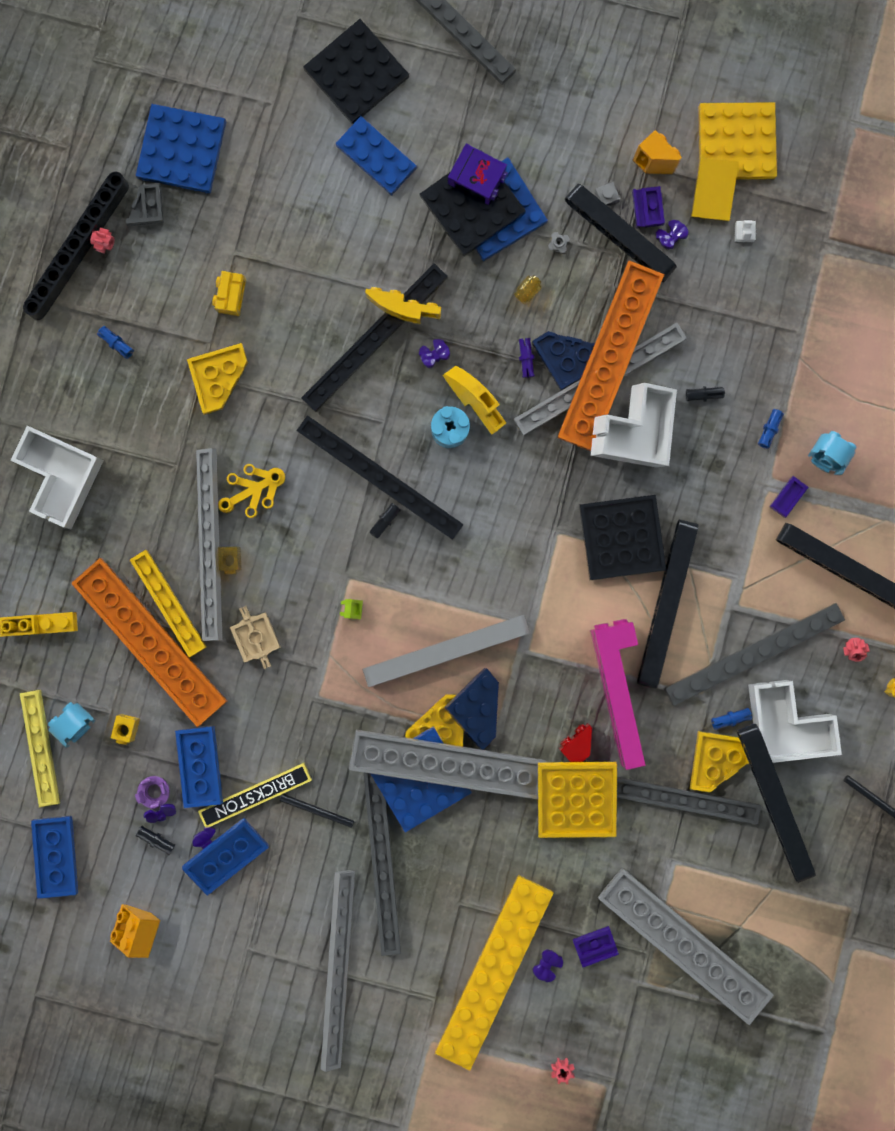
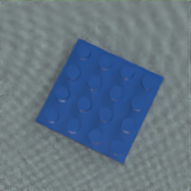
M151 104L136 172L137 179L211 193L226 125L225 118Z
M508 157L501 161L507 164L506 172L508 176L505 183L526 210V213L476 248L483 262L548 222Z
M434 726L413 738L444 744ZM371 774L404 832L409 831L472 793L468 788Z

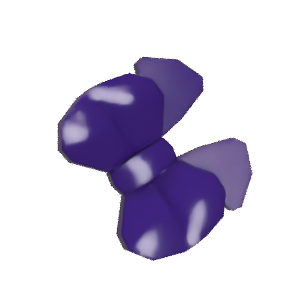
M679 220L668 222L671 230L669 233L662 229H658L656 232V239L668 250L674 248L678 239H686L689 235L687 227Z
M434 339L433 345L435 350L430 351L426 346H422L419 349V356H421V360L427 368H433L440 359H449L450 350L444 343V340Z
M164 804L160 806L159 811L148 810L143 816L149 823L164 821L166 817L176 814V808L173 804Z
M206 827L204 831L197 833L192 841L193 846L204 849L212 843L210 839L216 832L215 828Z
M544 950L540 964L533 967V974L539 980L545 982L553 981L556 976L550 969L552 966L563 967L562 957L552 950Z

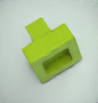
M345 599L341 601V604L345 605L344 612H340L341 616L350 619H361L363 600Z

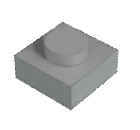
M613 182L595 189L597 198L607 206L620 200Z

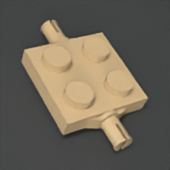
M247 606L239 609L243 620L239 624L231 626V632L244 663L253 659H260L264 669L271 667L267 655L281 648L267 613L250 616Z

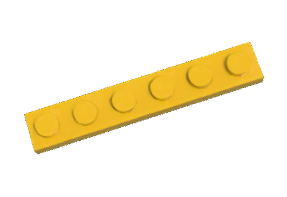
M144 550L131 558L130 562L188 657L190 658L207 648L149 551Z

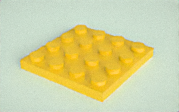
M775 102L699 104V160L702 157L739 162L736 180L775 179L777 177Z
M616 762L538 763L539 838L616 837Z

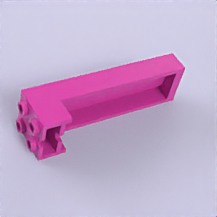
M627 619L613 621L611 626H608V623L594 625L595 629L590 630L620 765L626 770L646 766L619 649L638 645L633 622H628Z

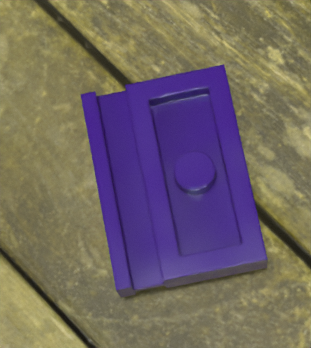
M661 187L633 189L632 196L636 229L640 227L664 226L665 219Z
M609 926L572 939L582 967L619 955Z

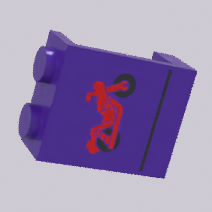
M466 143L448 176V184L454 188L457 183L483 196L485 204L489 205L491 199L495 200L499 193V189H497L499 184H504L508 176L506 172L507 164Z

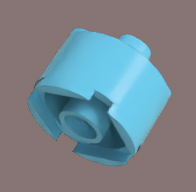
M446 406L436 412L431 422V433L438 445L444 448H453L463 444L467 439L470 423L469 418L461 409ZM450 424L454 425V429L447 430V426Z
M830 431L829 434L820 435L808 456L812 457L811 462L819 469L827 473L832 470L835 471L834 475H842L854 457L857 446L842 439L839 433Z
M70 702L63 708V713L59 717L55 716L48 723L50 727L49 732L65 748L70 746L68 743L71 740L75 743L90 729L88 725L90 721L92 723L95 722V719L79 703L73 704Z

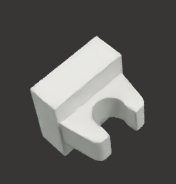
M736 221L735 242H754L756 240V221Z

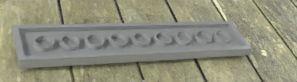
M356 730L349 770L538 799V763L547 761Z
M623 867L598 896L600 901L748 1025L753 1022L774 996L771 991Z

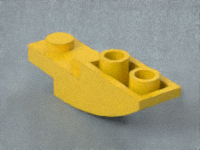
M371 287V289H366L365 291L366 297L375 306L396 318L421 324V317L441 318V307L436 303L429 302L425 305L419 304L416 300L404 302V294H401V291L398 290L386 292L382 291L381 288Z
M454 366L442 375L463 405L470 404L491 435L506 424V421L496 409L500 405L498 401L471 374L458 366Z
M77 612L0 617V637L78 631Z

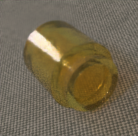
M528 275L516 288L515 297L523 304L530 302L542 288L540 279L535 275L532 277Z

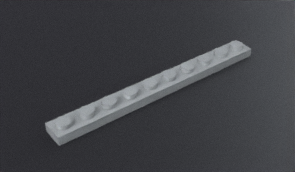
M673 324L636 346L624 376L685 341L687 338L679 324ZM580 380L514 418V422L521 434L524 436L567 411Z
M210 448L196 450L202 641L222 640L216 449Z
M351 870L335 872L321 1057V1070L324 1072L341 1068L355 871Z

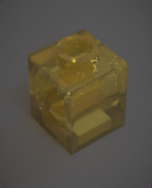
M218 547L219 571H224L225 575L236 574V571L241 570L240 547ZM228 556H233L234 563L231 566L226 564Z

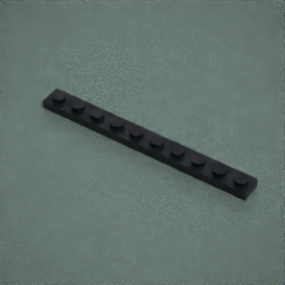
M433 263L404 293V302L416 300L419 304H423L448 276ZM385 312L301 399L316 412L405 320Z
M308 415L296 430L451 540L455 538L464 525Z

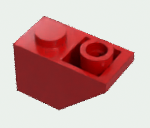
M588 723L578 726L571 738L567 736L560 742L561 746L559 749L570 762H583L590 756L592 727Z

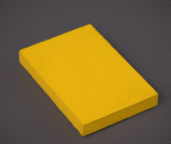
M700 158L691 217L730 221L739 162Z

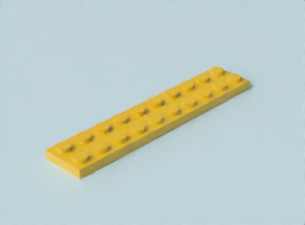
M520 875L517 876L435 1050L436 1055L469 1071L471 1070L553 896V891Z

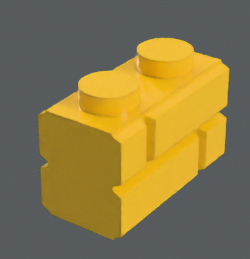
M221 271V275L217 276L216 288H218L217 295L213 296L212 305L215 306L214 308L218 313L240 316L246 278L243 274Z

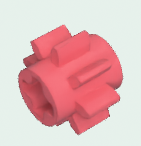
M101 227L99 231H93L90 239L91 244L94 245L93 248L101 253H105L106 249L111 250L115 241L114 237L111 236L112 233Z
M860 638L849 639L846 642V647L843 648L845 656H848L849 660L855 662L864 660L867 657V652H870L868 644L864 642V639Z
M557 1058L556 1064H551V1068L554 1070L551 1076L552 1078L557 1077L558 1084L561 1082L568 1084V1080L575 1077L574 1073L571 1072L575 1069L574 1065L568 1064V1058H565V1060Z

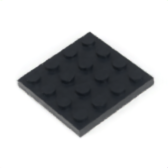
M361 19L357 20L303 66L305 72L352 125L360 116L363 117L409 78V73Z
M450 172L420 193L423 202L463 257L526 213V210L505 182L504 184H499L497 188L499 193L495 200L491 199L489 205L485 204L483 196L457 183L455 188L449 185L448 176Z
M656 495L579 505L589 581L666 571Z

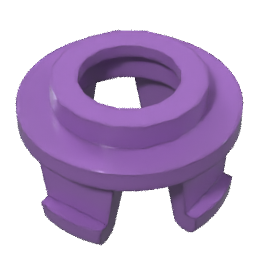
M150 776L141 781L135 798L138 804L142 803L150 809H155L166 803L170 795V789L163 778ZM154 784L158 785L161 789L160 797L155 799L148 795V788Z

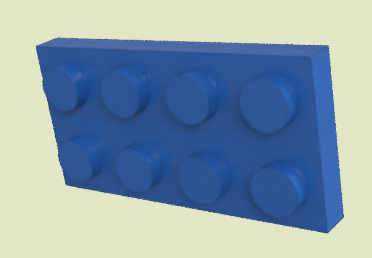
M362 116L336 142V146L391 196L417 169V165Z
M215 726L175 731L184 808L222 804L223 796Z
M72 816L31 820L37 899L77 895L78 881Z
M243 818L182 866V870L208 896L268 849L269 846L248 821Z

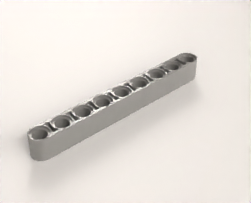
M521 615L363 668L362 670L368 687L529 634L530 630L525 616Z

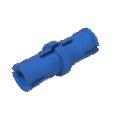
M106 326L98 330L97 335L106 341L112 350L115 349L126 359L133 355L134 349L122 341L119 335L113 334Z
M772 410L767 424L763 426L764 431L758 442L760 447L770 448L773 437L778 433L779 424L784 416L782 411Z
M749 708L736 712L730 711L726 715L711 718L714 730L727 726L734 727L737 723L752 720V716H749L752 713Z

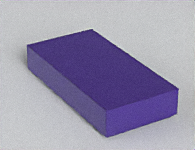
M792 476L769 507L786 518L809 487Z

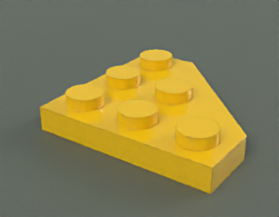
M242 343L187 359L204 415L223 409L247 366L248 360Z
M445 694L406 730L405 738L413 739L434 726L444 744L463 747L464 731L444 708L457 694Z
M698 731L690 789L712 792L719 784L728 780L739 769L749 764L739 737Z

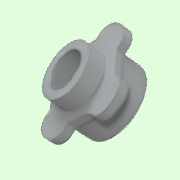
M558 232L552 233V241L548 245L549 249L565 253L567 250L566 244L570 240L569 236L559 235Z

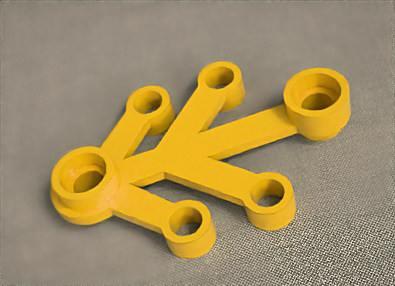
M246 464L243 468L244 473L248 476L257 475L265 478L260 482L238 477L235 473H230L227 476L229 484L248 487V489L230 499L226 497L220 499L218 502L219 510L223 513H230L234 510L235 504L252 496L245 514L249 518H255L258 514L257 507L262 490L268 486L267 497L262 500V505L266 509H271L274 506V496L277 487L285 482V473L281 469L272 468L266 471L255 468L252 464ZM248 467L253 468V471L251 473H247L246 470ZM274 474L279 475V478L276 481L272 479V476ZM231 476L236 477V481L233 483L230 482ZM271 500V505L265 506V501ZM228 502L229 506L224 509L222 504ZM250 509H254L255 511L254 515L249 516L248 511Z

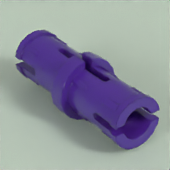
M523 338L519 339L521 354L519 361L522 363V377L528 378V372L530 377H534L532 361L534 360V355L531 352V338H525V342Z

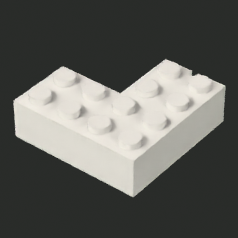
M648 383L633 385L631 388L628 419L612 415L595 417L593 435H596V438H592L591 456L651 467L669 466L677 390Z
M29 426L26 427L11 458V461L45 476L29 512L48 519V521L64 528L72 529L104 460Z
M782 680L748 684L753 724L756 723L759 727L773 763L842 755L837 716L823 714L797 717L793 681Z

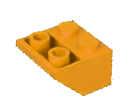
M654 130L639 144L633 161L645 174H673L682 157L678 149L672 147L663 134Z
M122 904L117 914L114 929L111 932L110 942L128 958H148L160 919L151 912Z

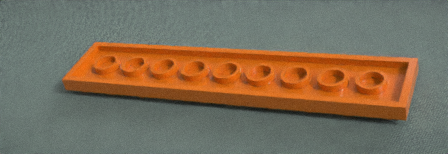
M630 260L628 261L557 438L591 451L592 438H596V435H593L595 417L609 414L664 274Z
M99 558L71 583L196 727L203 724L227 702L225 697L102 558Z

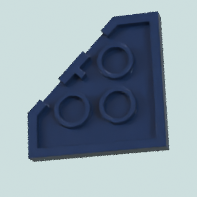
M550 331L531 342L560 391L581 379L595 345L594 342L590 343L582 341V339L566 337Z
M484 668L444 707L480 750H484L496 737L499 682L487 668Z

